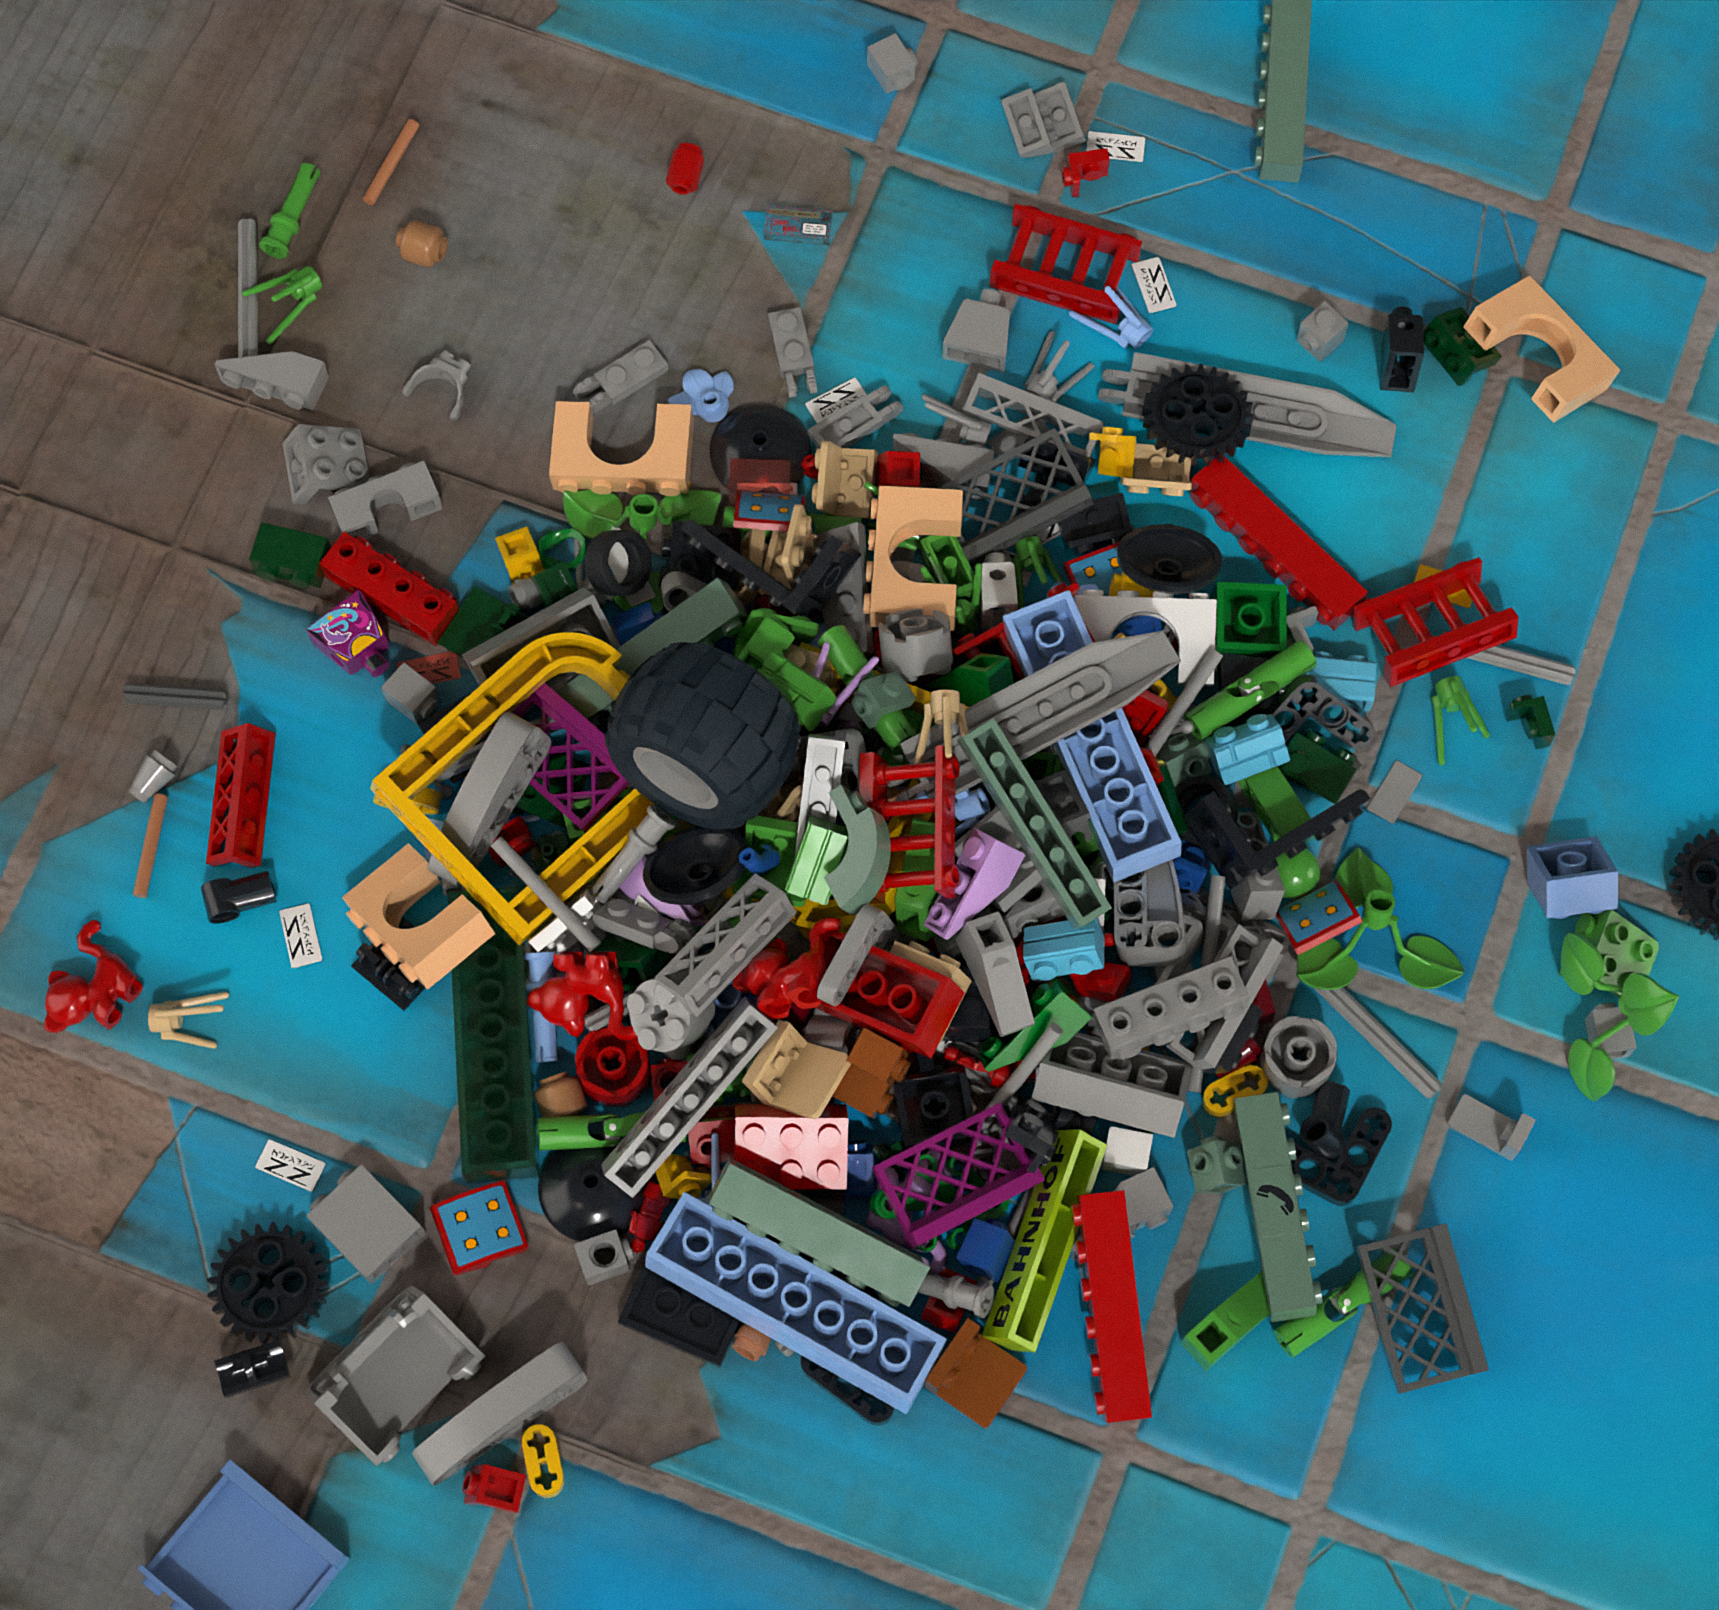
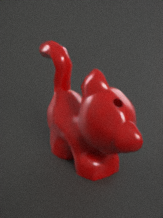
M826 917L817 921L808 933L811 946L810 951L804 952L792 963L788 956L789 951L785 941L780 938L774 939L768 947H764L754 956L750 963L732 980L733 987L737 991L752 993L758 996V1009L770 1019L787 1017L793 1002L801 1009L818 1007L821 1004V1000L817 998V990L827 971L824 959L825 945L822 937L825 932L838 931L842 928L840 918Z
M91 920L85 924L76 937L79 951L90 954L98 959L95 975L92 980L88 982L79 975H70L68 972L61 970L52 971L48 977L49 987L45 997L47 1015L44 1020V1029L50 1033L61 1032L68 1026L82 1023L92 1012L101 1026L111 1030L122 1017V1013L116 1008V1000L120 998L128 1003H132L143 990L142 983L136 979L137 975L129 969L122 956L111 952L104 945L91 942L90 938L101 929V923L98 920Z
M563 951L553 954V965L557 970L566 972L565 975L562 977H550L541 987H537L529 992L527 1005L539 1011L550 1023L563 1027L571 1036L579 1037L584 1030V1016L589 1008L588 995H591L610 1005L608 1028L617 1039L627 1041L638 1039L632 1025L624 1027L621 1023L624 1013V983L618 969L616 952L596 951L588 953L585 960L582 951Z

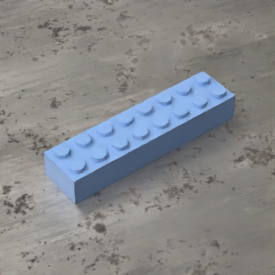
M1070 590L1003 616L1004 632L1024 678L1093 643ZM1122 708L1053 744L1064 770H1067L1090 813L1091 818L1088 819L1090 829L1113 883L1181 856L1182 842Z
M683 1192L646 1254V1268L907 1415L924 1385L925 1379L944 1348L947 1340L945 1337L827 1271L822 1270L802 1257L784 1250L766 1237L761 1238L745 1228V1225L732 1219V1221L718 1216L712 1211L713 1208Z

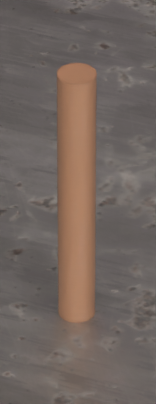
M407 120L362 199L365 203L369 205L375 204L420 126L415 120Z
M154 794L133 890V896L138 898H147L168 800V797L163 794Z

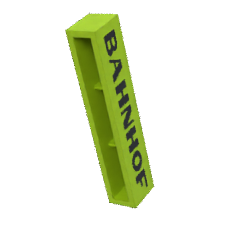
M1055 1130L1059 1132L1054 1143L1055 1151L1046 1166L1042 1165L1040 1169L1045 1181L1034 1186L982 1337L1010 1351L1036 1353L1079 1226H1074L1071 1204L1077 1203L1076 1195L1091 1194L1107 1148V1144L1082 1130Z

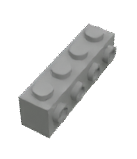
M1232 956L1094 1008V1019L1111 1060L1117 1057L1127 1059L1137 1055L1143 1047L1151 1044L1161 1046L1174 1040L1177 1034L1188 1030L1191 1033L1198 1032L1208 1027L1210 1022L1223 1017L1228 1020L1241 1015L1244 1009L1248 1008L1249 994Z

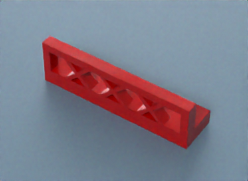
M250 723L221 731L206 857L207 865L215 867L234 862L249 868L261 866L275 742L274 732ZM233 739H237V746L232 752ZM234 771V773H233V780L231 781V783H230L229 786H228L229 777L231 776L232 772ZM230 804L229 813L224 819L225 810ZM226 838L225 850L223 853H220L221 844Z

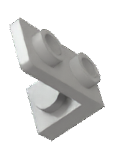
M1464 1094L1447 1125L1512 1161L1520 1152L1536 1120L1522 1113L1518 1120L1514 1121Z

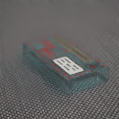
M767 205L764 240L830 246L833 211Z

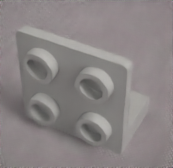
M298 424L282 443L293 504L306 505L318 489L340 490L345 487L353 488L366 483L370 479L360 429Z
M997 806L955 842V855L958 859L974 828L1026 854L1009 887L990 903L1005 913L1038 884L1042 877Z

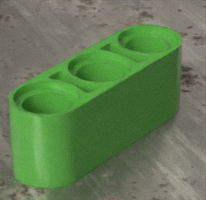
M1278 766L1238 781L1244 795L1255 812H1257L1258 817L1274 841L1311 819Z

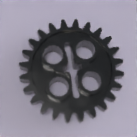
M1185 364L1184 373H1180L1175 367L1172 368L1170 378L1162 373L1159 384L1152 382L1150 393L1145 394L1141 416H1144L1143 428L1148 429L1147 439H1156V450L1166 447V458L1171 457L1175 453L1178 454L1179 464H1182L1186 457L1191 458V463L1194 467L1197 465L1198 459H1203L1206 466H1210L1212 457H1215L1220 463H1223L1225 453L1234 457L1237 447L1243 448L1246 437L1250 436L1254 414L1251 413L1253 403L1246 401L1248 392H1238L1239 380L1228 383V372L1219 377L1216 376V367H1213L1209 373H1206L1202 364H1199L1197 372H1192L1191 367ZM1188 393H1192V394H1195V395H1197V396H1191V395H1188ZM1217 410H1221L1226 413H1219L1217 412ZM1169 417H1176L1178 420H1173ZM1198 434H1204V435H1207L1208 437H1202V436H1199Z
M1710 829L1706 834V839L1700 834L1696 835L1693 839L1694 845L1687 842L1682 848L1684 854L1678 853L1674 861L1678 865L1673 866L1669 874L1676 877V879H1673L1668 887L1673 890H1679L1672 897L1671 901L1683 903V906L1678 911V915L1689 913L1692 916L1687 925L1690 927L1697 922L1700 923V935L1711 929L1713 930V939L1717 941L1719 939V909L1716 905L1719 902V837L1714 829ZM1710 859H1714L1716 864L1711 862ZM1696 873L1706 874L1711 884L1702 883L1697 878Z
M271 1222L268 1232H264L262 1227L256 1224L255 1235L252 1236L242 1229V1241L238 1243L236 1240L229 1238L228 1242L232 1249L229 1252L221 1249L217 1251L224 1259L223 1262L211 1263L210 1265L218 1273V1276L207 1278V1282L217 1287V1289L207 1295L210 1300L220 1301L212 1308V1311L216 1315L225 1313L220 1320L224 1327L234 1323L231 1329V1333L237 1337L245 1330V1340L249 1343L254 1340L256 1334H259V1340L263 1345L267 1344L270 1335H273L275 1340L280 1339L282 1342L283 1332L286 1331L295 1339L297 1338L295 1329L297 1325L307 1330L310 1328L306 1320L308 1315L316 1318L320 1317V1314L314 1308L315 1304L327 1303V1300L319 1292L330 1289V1285L328 1282L320 1280V1278L328 1275L330 1272L327 1267L317 1266L324 1261L325 1257L321 1252L312 1254L317 1247L313 1240L303 1245L306 1238L304 1232L299 1231L292 1238V1228L290 1225H286L282 1232L279 1233L278 1227L274 1222ZM279 1250L280 1256L276 1263L268 1266L263 1265V1257L268 1251ZM295 1261L292 1267L285 1269L288 1262ZM250 1275L251 1282L246 1289L241 1291L234 1289V1284L238 1277ZM267 1277L275 1284L270 1290L263 1283ZM303 1277L304 1283L300 1290L292 1293L287 1292L286 1286L291 1278ZM251 1299L250 1304L243 1307V1302ZM269 1301L275 1303L274 1312L266 1318L258 1317V1309L261 1304Z

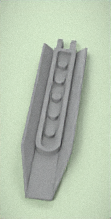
M1134 352L1131 372L1106 369L1102 374V380L1117 385L1128 384L1127 391L1102 388L1099 390L1098 399L1116 405L1124 404L1121 416L1143 420L1144 416H1141L1145 394L1150 393L1152 382L1159 384L1162 373L1170 378L1172 368L1174 367L1180 373H1184L1185 364L1191 367L1192 372H1197L1199 364ZM1203 365L1204 372L1209 373L1213 368ZM1217 368L1216 376L1221 377L1224 373H1229L1228 383L1239 380L1238 392L1247 391L1246 401L1253 403L1251 413L1254 414L1250 436L1246 437V440L1322 455L1391 458L1397 425L1335 390ZM1188 393V395L1197 396L1195 394ZM1217 410V412L1219 413H1226L1224 411ZM1169 417L1173 420H1178L1176 417Z
M1163 631L1090 643L965 709L968 732L994 718L1020 761L1128 705L1179 664L1181 659ZM958 721L952 724V753L957 757L960 766L959 777L955 778V796L982 782L957 742L961 738ZM936 724L930 728L922 763L935 762L936 746L943 745L945 747L943 725ZM920 733L900 743L908 764H914ZM935 777L917 778L919 784L902 792L896 801L919 799L925 794L928 798H935ZM909 779L890 781L888 787L899 786Z

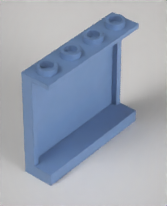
M229 1459L220 1470L224 1475L147 1567L140 1565L138 1568L146 1576L142 1583L157 1596L165 1592L174 1600L170 1606L173 1610H309L350 1559Z

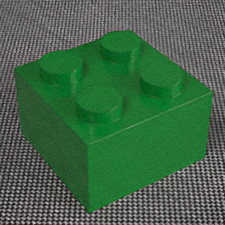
M1236 582L1216 583L1210 594V599L1217 600L1215 650L1217 652L1271 659L1287 648L1286 585Z

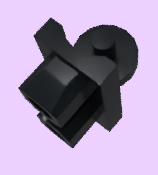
M280 1339L214 1360L225 1398L291 1377Z

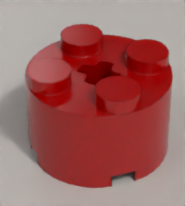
M607 1026L606 1028L588 1033L577 1048L575 1066L579 1081L586 1095L596 1103L608 1107H627L638 1099L647 1088L651 1076L650 1061L647 1050L639 1044L638 1039L633 1041L617 1039ZM616 1061L619 1062L620 1068H614L612 1071L607 1070V1064L613 1066Z

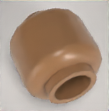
M412 220L405 228L401 227L396 236V247L400 248V255L404 261L430 268L444 259L448 247V239L444 237L443 230L439 226L420 220Z
M567 1071L540 1080L541 1086L534 1092L542 1118L578 1116V1113L583 1112L588 1106L578 1077L568 1076Z

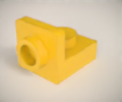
M1103 427L1102 433L1089 432L1090 440L1101 441L1098 474L1132 478L1136 436L1123 435V428Z
M527 526L495 538L512 585L515 584L517 579L530 578L531 575L543 570L537 548Z
M670 1154L655 1172L663 1196L668 1198L680 1199L683 1192L698 1198L702 1191L712 1183L709 1174L692 1171L687 1156Z

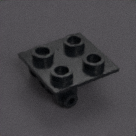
M402 917L398 928L410 929L415 926ZM366 943L362 944L356 951L359 958L351 967L400 1009L405 1011L422 993L425 987L418 980L411 983L398 966L401 963L397 962L393 965L381 951L382 944L378 947H375L373 944L370 946Z

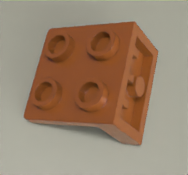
M967 1318L925 1379V1388L982 1428L987 1429L1026 1373L1027 1366L990 1340L982 1337L979 1333L980 1326Z

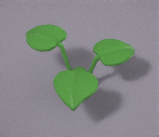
M588 489L577 491L576 493L565 490L563 494L564 512L570 526L579 531L584 538L591 540L603 531H610L612 526L615 528L621 527L628 517L631 527L640 532V536L646 542L647 532L654 529L657 524V518L662 525L670 524V527L673 521L686 522L687 520H693L698 524L714 525L721 501L720 493L706 490H689V494L680 493L677 496L664 497L658 506L656 499L651 495L639 494L632 498L630 506H626L623 513L622 503L613 493L601 495ZM652 571L648 579L655 593L654 598L635 606H630L626 596H613L617 606L625 612L650 602L654 613L662 611L665 605L661 587H659L660 572Z
M1360 848L1354 850L1339 867L1335 879L1343 887L1355 908L1363 906V922L1360 923L1344 949H1342L1338 941L1331 938L1299 954L1296 972L1298 979L1308 986L1321 990H1335L1347 986L1356 977L1359 968L1356 960L1348 954L1353 950L1365 928L1380 930L1388 925L1391 926L1397 951L1403 955L1398 966L1399 972L1409 984L1420 989H1435L1462 977L1465 970L1458 958L1437 940L1426 936H1414L1409 939L1406 948L1403 946L1397 925L1398 917L1392 915L1395 907V898L1392 895L1393 883L1391 878L1380 866L1370 860Z
M1570 932L1564 938L1561 952V970L1567 985L1580 995L1590 994L1594 986L1598 990L1622 992L1619 998V1007L1622 1013L1627 1015L1625 1019L1596 1037L1592 1044L1585 1038H1579L1575 1040L1570 1048L1568 1063L1571 1076L1579 1090L1588 1099L1596 1102L1611 1090L1615 1078L1613 1062L1608 1053L1599 1048L1600 1044L1629 1024L1640 1035L1654 1034L1670 1017L1677 1004L1679 995L1665 989L1653 978L1643 973L1630 975L1627 977L1624 985L1602 983L1600 979L1605 975L1606 967L1601 954L1584 937Z

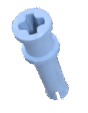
M557 952L525 954V960L529 961L530 983L526 985L528 993L537 987H541L550 977H555L553 954ZM533 1009L535 1062L558 1061L556 1025L547 1021L539 1011Z

